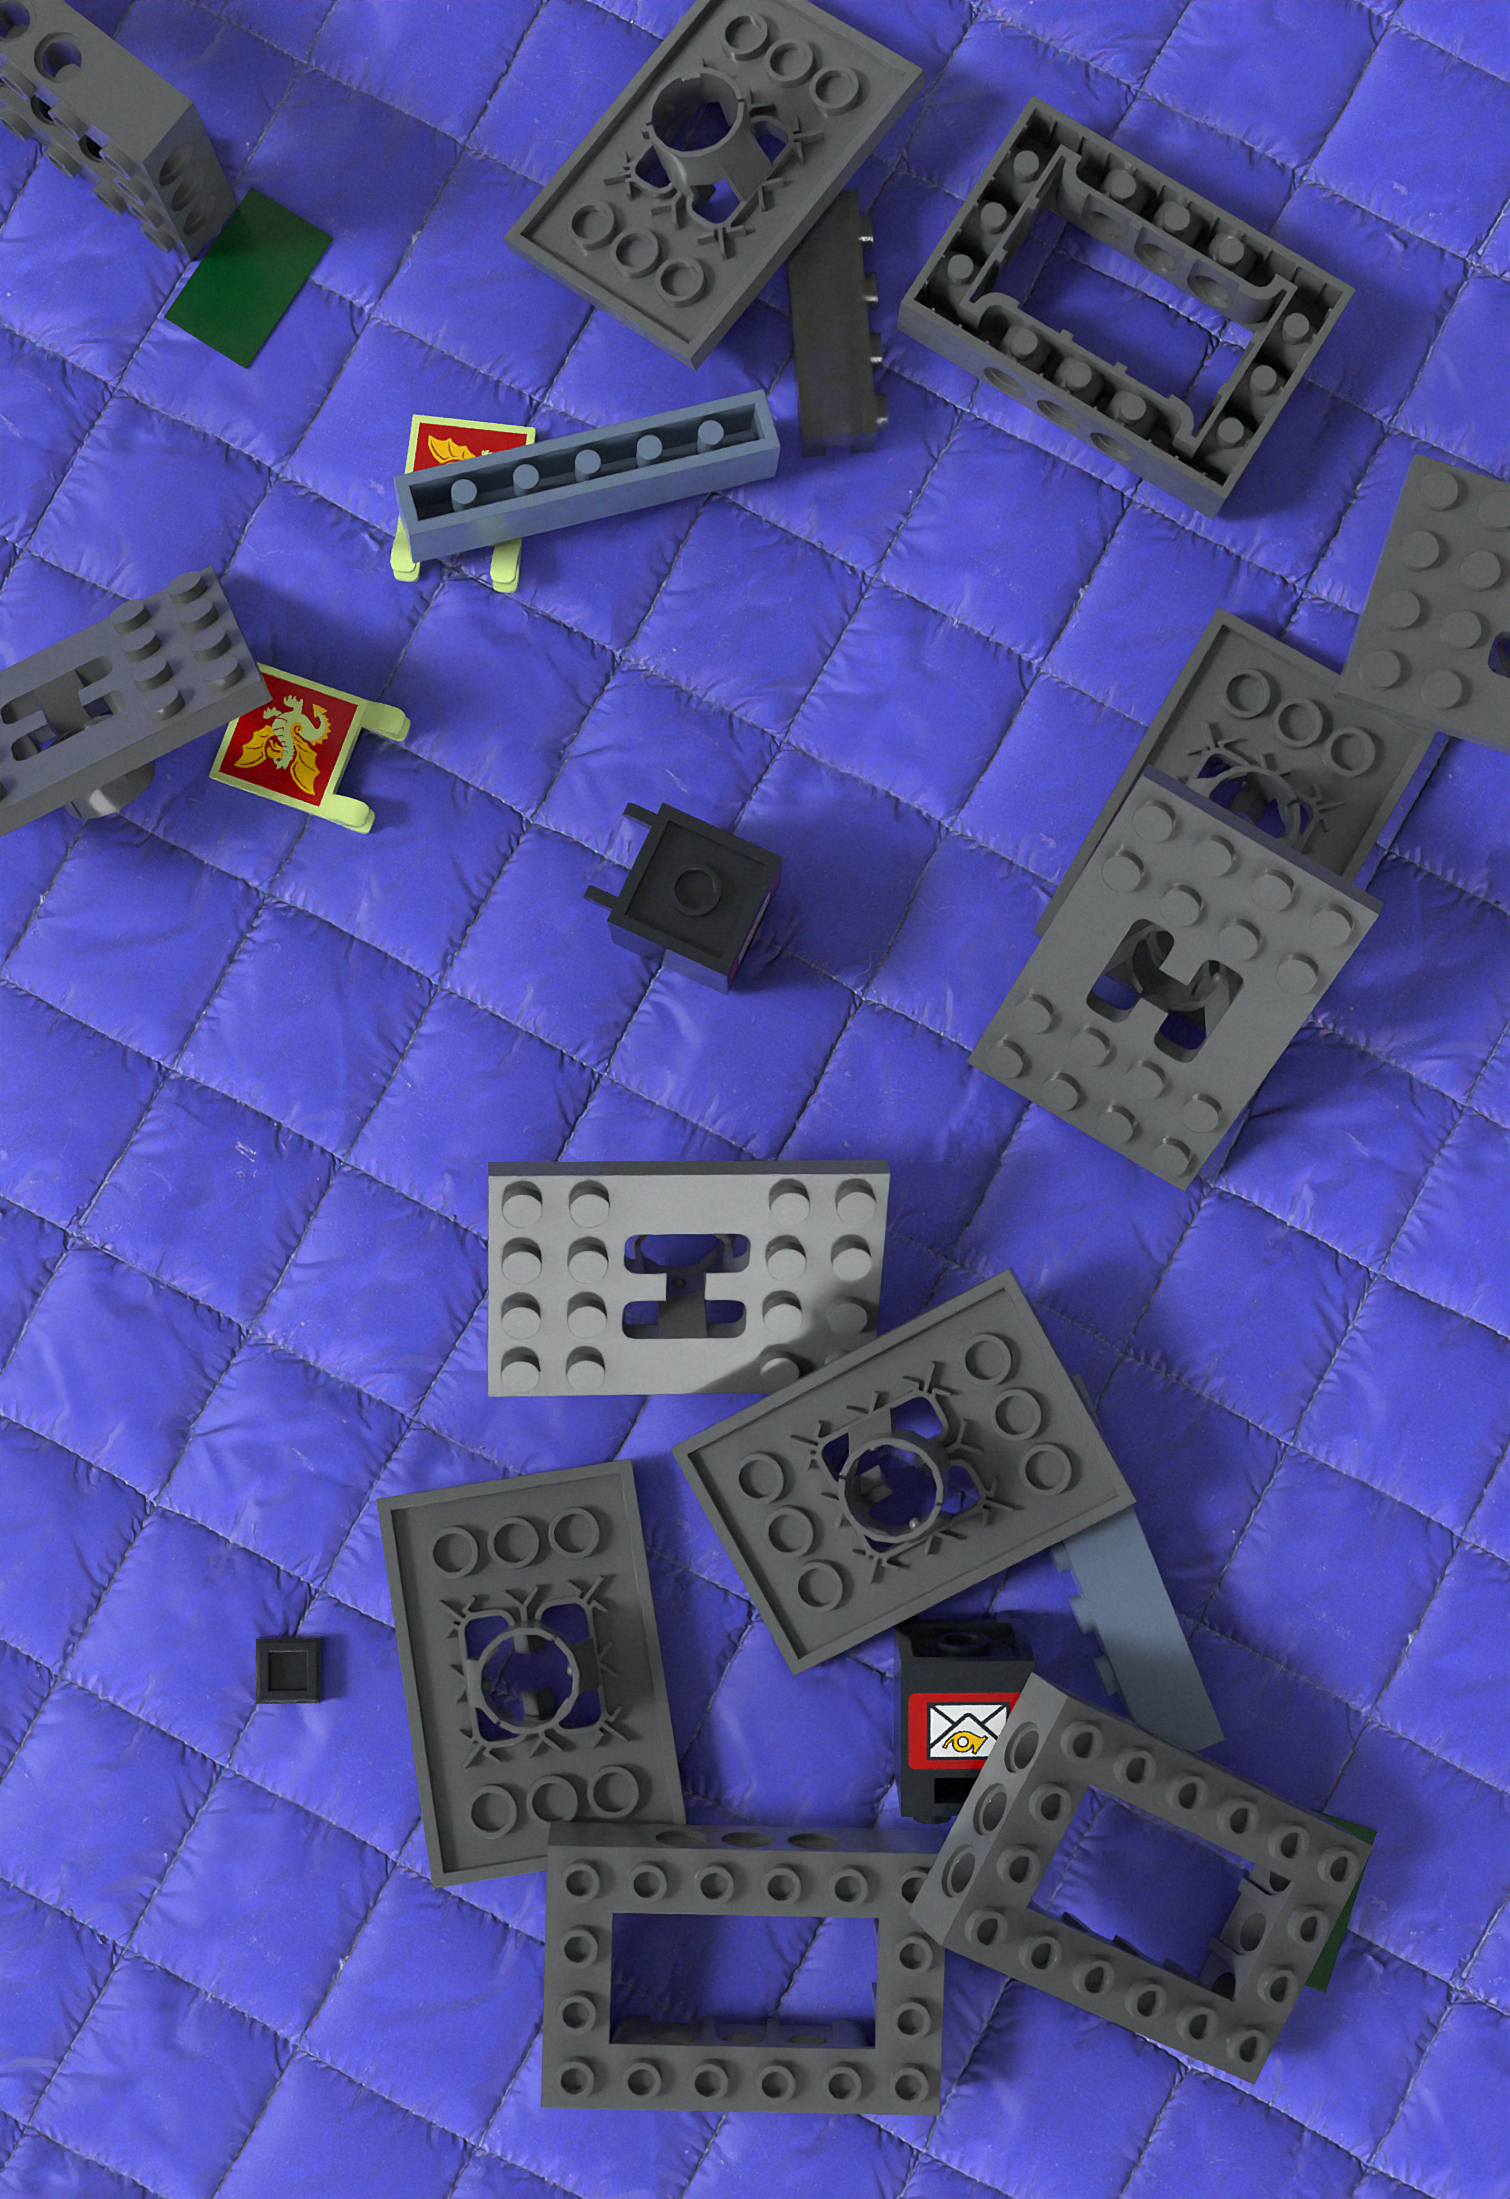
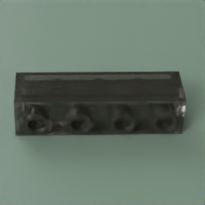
M857 189L842 190L785 260L801 458L826 456L827 446L850 445V454L875 452L878 431L888 430L886 393H874L873 371L883 370L881 333L869 332L868 310L878 309L877 279L875 271L864 272L863 250L873 249L872 220L870 211L859 212Z

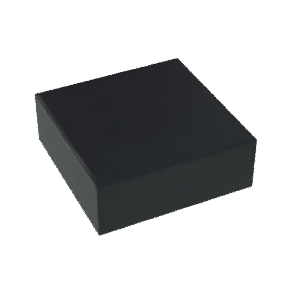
M323 1636L256 1638V1704L321 1703L324 1701Z

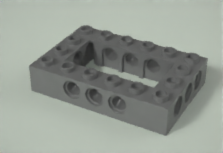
M0 0V122L20 140L26 142L32 136L47 148L44 151L46 158L67 177L74 179L79 173L95 185L91 190L92 193L110 211L118 216H122L127 210L143 223L139 227L140 231L160 250L169 254L175 248L192 261L238 207L193 101L63 0ZM100 154L103 159H98V155Z
M1032 95L902 299L897 329L1214 521L1340 319L1356 289ZM1045 209L1050 210L1254 333L1227 383L1222 384L1194 435L1191 434L1194 428V415L1190 407L1172 394L1169 399L1165 398L1127 375L1128 367L1118 361L1115 366H1112L1072 341L1074 335L1063 329L1059 334L1018 309L1020 302L1003 293H992Z
M1032 1672L907 1915L942 1947L1255 2085L1374 1846L1332 1819ZM1090 1784L1256 1863L1248 1880L1242 1878L1237 1888L1241 1894L1219 1938L1212 1937L1207 1947L1211 1950V1953L1198 1979L1175 1961L1165 1958L1164 1962L1161 1963L1144 1955L1129 1941L1118 1935H1115L1113 1940L1092 1931L1076 1916L1064 1911L1062 1917L1041 1908L1032 1900Z
M551 1822L547 1847L541 2108L940 2116L945 1947L940 1946L907 1914L945 1842L942 1830ZM614 1913L874 1918L873 1932L877 1949V1982H872L871 1997L875 2014V2046L869 2045L868 2035L863 2027L857 2023L834 2019L831 2020V2026L780 2025V2018H767V2025L715 2024V2017H702V2023L650 2022V2016H632L625 2018L616 2025L609 2041Z

